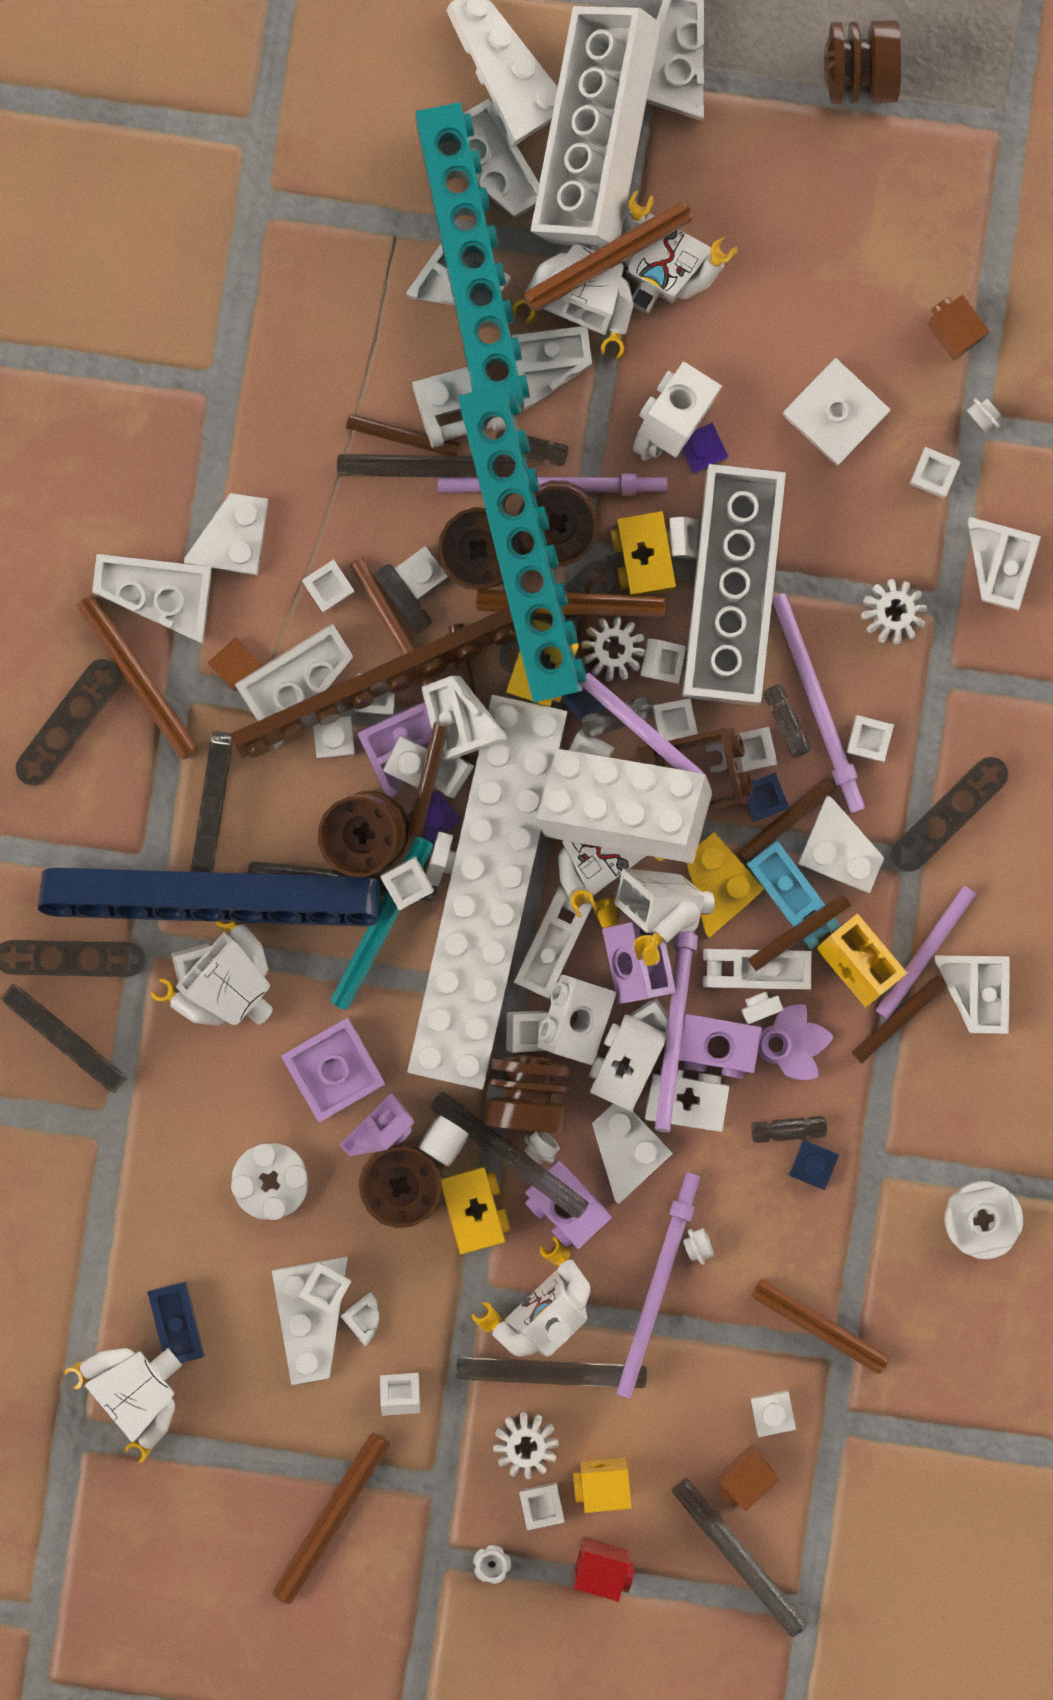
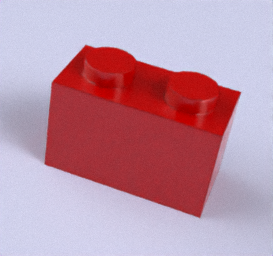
M583 1537L572 1574L573 1588L619 1602L622 1591L629 1593L635 1572L632 1569L633 1562H629L628 1550Z

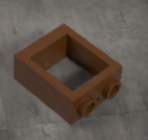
M722 728L668 741L677 750L722 741L734 796L710 801L707 812L750 803L749 795L753 794L751 777L747 771L743 772L740 758L745 755L743 740L740 734H735L734 728ZM649 745L637 748L640 763L666 767L664 758Z

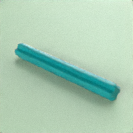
M417 836L403 862L416 856L423 869L434 845L425 838ZM388 891L380 904L379 922L368 927L331 997V1003L340 1009L348 1010L401 911L398 910Z

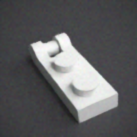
M560 885L514 983L548 999L592 908V905L589 903L581 905L579 911L582 918H578L575 914L571 924L557 918L561 908L575 913L571 906V900L564 887Z
M703 949V960H707V976H703L702 987L811 989L812 951L787 950L756 972L747 959L760 950ZM722 961H733V976H722Z

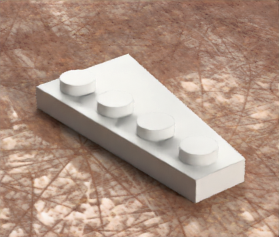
M454 0L451 2L446 10L465 52L471 54L477 67L475 73L481 85L485 84L493 103L491 107L497 119L502 120L508 132L506 138L512 148L551 123L558 87L490 0Z

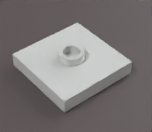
M835 357L789 405L782 415L831 462L838 466L891 409Z

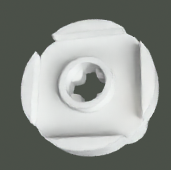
M263 1143L248 1149L237 1160L232 1172L231 1190L239 1206L251 1216L258 1219L278 1220L294 1212L305 1199L308 1191V1173L303 1159L295 1150L281 1143ZM272 1171H275L279 1174L276 1181L281 1185L278 1190L270 1188L267 1192L262 1188L263 1181L260 1179V1175L262 1173L269 1175Z
M975 1181L962 1186L949 1197L944 1215V1224L949 1239L960 1251L977 1259H992L1007 1253L1013 1247L1012 1245L1016 1242L1018 1235L1020 1236L1023 1228V1213L1018 1200L1006 1188L990 1181ZM984 1209L986 1214H993L994 1221L988 1223V1230L982 1231L980 1225H974L973 1218L978 1216V1211Z

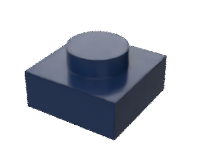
M776 772L752 781L753 794L749 795L750 803L746 804L752 822L790 808Z
M802 1139L788 1175L825 1190L839 1154Z

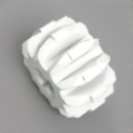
M889 579L886 584L887 593L879 584H876L872 590L877 599L866 596L863 600V603L873 608V610L862 612L861 619H874V623L870 624L866 631L870 634L877 628L881 629L882 631L878 636V642L880 643L885 642L889 633L892 635L894 645L901 643V632L907 639L912 640L916 635L911 626L922 628L925 625V621L915 616V614H922L927 611L926 605H914V602L922 596V593L916 591L909 597L906 593L910 588V583L907 581L900 586L899 591H896L894 579ZM891 603L897 604L896 609L901 607L903 614L897 618L896 622L891 621L892 615L887 618L885 610L891 606Z
M615 616L613 628L609 629L604 618L599 619L601 634L592 627L587 629L586 633L596 642H581L582 649L594 651V653L583 657V663L598 662L591 672L595 677L600 674L603 668L608 669L606 673L607 682H612L614 670L617 669L623 681L628 679L625 665L634 671L640 669L639 663L632 659L631 656L641 658L645 655L644 649L633 648V645L644 641L643 634L630 638L629 634L634 630L635 624L630 622L623 631L619 629L621 617ZM610 640H617L618 647L624 649V654L618 653L617 659L609 658V652L602 648L604 643L609 646Z
M526 1411L520 1412L521 1424L518 1425L511 1416H508L505 1422L510 1432L503 1428H497L495 1432L496 1436L504 1440V1442L493 1444V1451L498 1453L507 1452L498 1459L499 1466H505L512 1461L510 1475L515 1477L518 1474L519 1468L524 1467L526 1479L532 1478V1466H535L541 1474L546 1473L547 1469L542 1459L548 1462H555L556 1455L547 1449L559 1446L557 1438H546L554 1431V1426L547 1424L539 1429L542 1422V1415L540 1414L535 1415L531 1424L527 1423ZM521 1437H530V1443L534 1440L537 1445L531 1446L530 1453L528 1454L522 1453V1447L518 1450L515 1445L521 1444Z

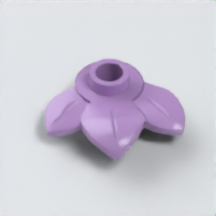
M805 1004L790 1005L783 1008V1011L778 1012L773 1026H769L761 1031L758 1053L762 1059L772 1064H778L787 1077L796 1080H812L819 1076L818 1068L812 1056L824 1050L833 1039V1035L824 1027L814 1023H806L807 1008ZM773 1037H778L782 1041V1048L777 1052H772L768 1047L769 1040Z

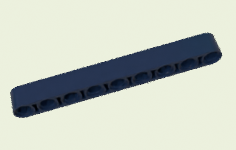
M48 868L42 871L38 910L45 915L55 917L371 926L379 922L382 884L373 878L350 876Z

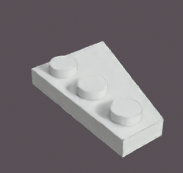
M663 0L656 19L661 23L646 103L703 122L704 0Z
M487 99L465 112L470 113L474 129V136L468 137L471 151L478 150L481 161L482 173L476 174L479 189L486 187L488 197L515 219L535 207L539 182L517 145L512 148L510 147L506 138L508 132L502 120L497 119L491 107L490 99ZM445 141L439 146V150L444 155L452 156L459 152L460 147L454 141Z
M331 623L235 683V686L257 721H260L325 691L350 662L353 655L335 626ZM284 740L273 744L274 748L277 750Z
M348 1256L318 1262L345 1276ZM317 1262L272 1270L291 1385L329 1379L331 1375L341 1301L334 1314L331 1315L298 1296Z

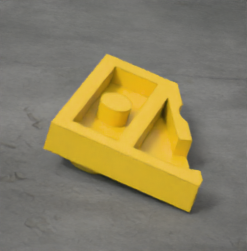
M715 832L711 833L698 845L694 863L686 862L692 884L700 891L712 892L715 905L713 912L709 915L701 914L703 929L708 938L714 935L764 890L763 886Z

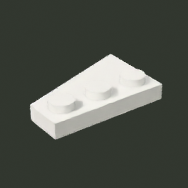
M102 554L96 555L92 589L94 594L204 644L212 577L211 567Z

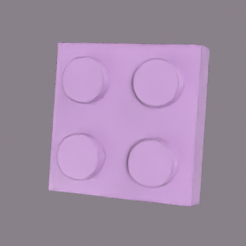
M348 1017L281 1055L319 1123L386 1085L385 1080Z

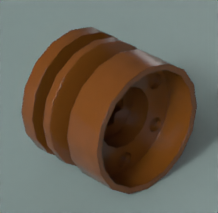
M897 20L871 21L867 39H861L859 26L856 21L849 23L847 39H844L842 22L830 23L829 36L824 48V77L829 89L831 104H842L844 86H848V96L851 104L858 102L861 86H867L872 103L898 102L901 84V38Z
M550 480L540 484V491L534 493L538 507L544 506L549 523L551 522V513L553 512L558 516L565 514L568 517L565 519L564 529L560 530L558 526H553L552 528L549 526V529L544 530L547 545H554L558 564L564 567L579 561L591 550L597 536L598 513L592 498L581 486L567 480ZM524 500L519 509L518 515H520L524 510ZM522 532L518 535L522 548L527 553H530L534 547V539L528 532Z
M474 507L460 511L446 523L440 534L438 555L442 568L453 582L466 589L486 590L496 587L503 582L486 510L485 508ZM516 537V539H515V547H516L517 551L519 552V545H520V544H519V541H518V537ZM482 540L487 543L485 551L489 554L488 557L484 559L478 556L475 560L469 556L472 551L468 546L469 543L473 541L478 544Z
M361 791L335 802L323 814L318 827V845L324 859L336 871L350 877H366L393 864L404 853L409 841V834L407 833L409 821L403 807L393 797L379 791ZM369 823V829L375 832V836L367 840V835L361 831V827Z
M512 1055L501 1059L491 1058L490 1068L507 1071V1078H489L490 1085L505 1089V1097L487 1099L485 1125L517 1130L565 1133L567 1107L551 1102V1094L569 1092L570 1086L552 1082L553 1076H571V1066L562 1065L550 1058Z
M404 1145L390 1146L387 1150L374 1153L363 1166L358 1182L360 1198L369 1214L383 1225L394 1228L413 1227L428 1219L438 1206L442 1192L440 1173L433 1161L420 1150ZM401 1175L406 1176L405 1183L410 1187L407 1193L400 1192L398 1196L392 1195L393 1188L389 1185L391 1178L398 1180Z

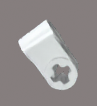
M439 1116L434 1119L417 1147L439 1163L450 1167L468 1140L469 1134L448 1119Z

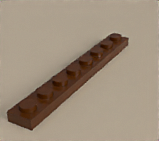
M510 607L231 733L230 735L235 747L242 758L247 756L258 757L268 752L271 748L270 746L282 740L293 741L305 734L306 729L317 724L328 725L341 717V713L354 707L355 709H363L370 706L376 701V697L389 691L390 693L401 692L411 685V681L424 675L426 677L436 676L446 669V665L459 659L461 661L471 660L481 653V649L494 643L496 645H503L510 642L516 637Z

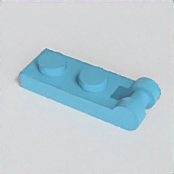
M778 841L746 864L792 927L802 922L803 918L813 910L816 912L825 906L824 902ZM834 917L802 941L809 950H812L820 944L818 940L828 932L833 934L841 926Z

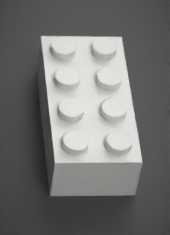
M556 748L536 819L545 837L694 863L712 791L706 774Z

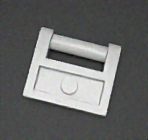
M467 367L412 383L414 395L432 448L443 446L444 441L467 435L464 420L440 427L436 420L437 417L461 411L458 396L473 392ZM487 369L486 374L491 379L489 371ZM500 417L491 419L487 425V429L492 428L494 431L506 427L505 422Z

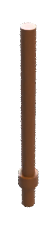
M361 557L350 564L352 570L402 655L417 649L364 558ZM425 675L417 679L421 687L436 682L434 677H426ZM474 751L464 755L463 758L469 761L479 753Z

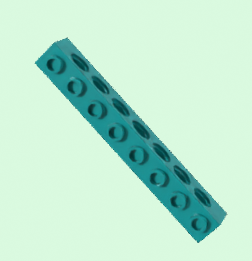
M461 102L415 111L417 132L472 391L501 384L507 385L510 392L516 391L520 408L523 410L524 399L530 398L526 375L519 376L516 361L522 360L518 338H511L508 324L514 323L510 300H502L500 286L506 285L502 262H494L492 249L498 248L494 225L487 226L484 215L485 211L490 210L486 187L479 189L476 174L482 173L478 150L471 151L468 137L474 136L470 113L463 114ZM445 141H454L459 145L460 150L455 155L447 156L439 150V146ZM453 178H461L466 181L468 188L462 193H454L448 189L447 183ZM468 215L475 220L476 225L471 230L463 231L457 228L454 222L459 216ZM475 252L483 257L484 263L478 268H469L463 263V257L468 253ZM476 290H485L490 293L492 300L485 306H478L472 302L470 296ZM485 327H493L499 332L500 338L495 343H484L478 336L479 331ZM500 364L506 368L508 375L502 381H493L487 376L486 370L491 365Z
M501 384L459 395L458 400L533 703L582 691L581 683L587 681L582 659L575 660L572 648L573 644H577L576 631L572 621L566 622L563 606L568 605L566 591L563 583H556L553 568L559 567L554 545H547L544 530L549 529V522L544 506L538 507L534 492L540 491L536 470L535 468L528 469L525 453L531 451L525 429L519 431L515 416L521 414L516 391L510 392L507 385ZM500 417L505 422L506 430L501 438L493 440L487 433V425L491 419ZM509 455L515 462V470L511 476L502 478L497 473L496 464L501 457ZM512 494H519L524 499V510L518 516H511L505 507L506 500ZM522 532H528L534 539V547L526 555L519 553L515 547V539ZM531 570L541 573L544 580L542 588L536 593L527 590L524 584V578ZM540 608L549 610L553 616L552 626L546 631L538 629L534 624V614ZM550 646L558 648L562 654V663L556 669L549 668L543 661V653Z

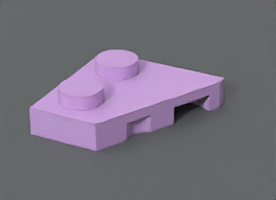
M425 701L357 732L385 794L393 798L405 781L384 772L383 768L399 735L428 748L432 728Z
M390 1093L339 1146L350 1156L387 1150L393 1143L398 1145L406 1139L411 1132L410 1126L414 1123V1120L402 1102Z

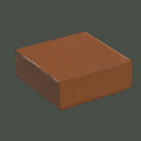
M236 637L208 662L234 692L237 690L235 683L262 667Z

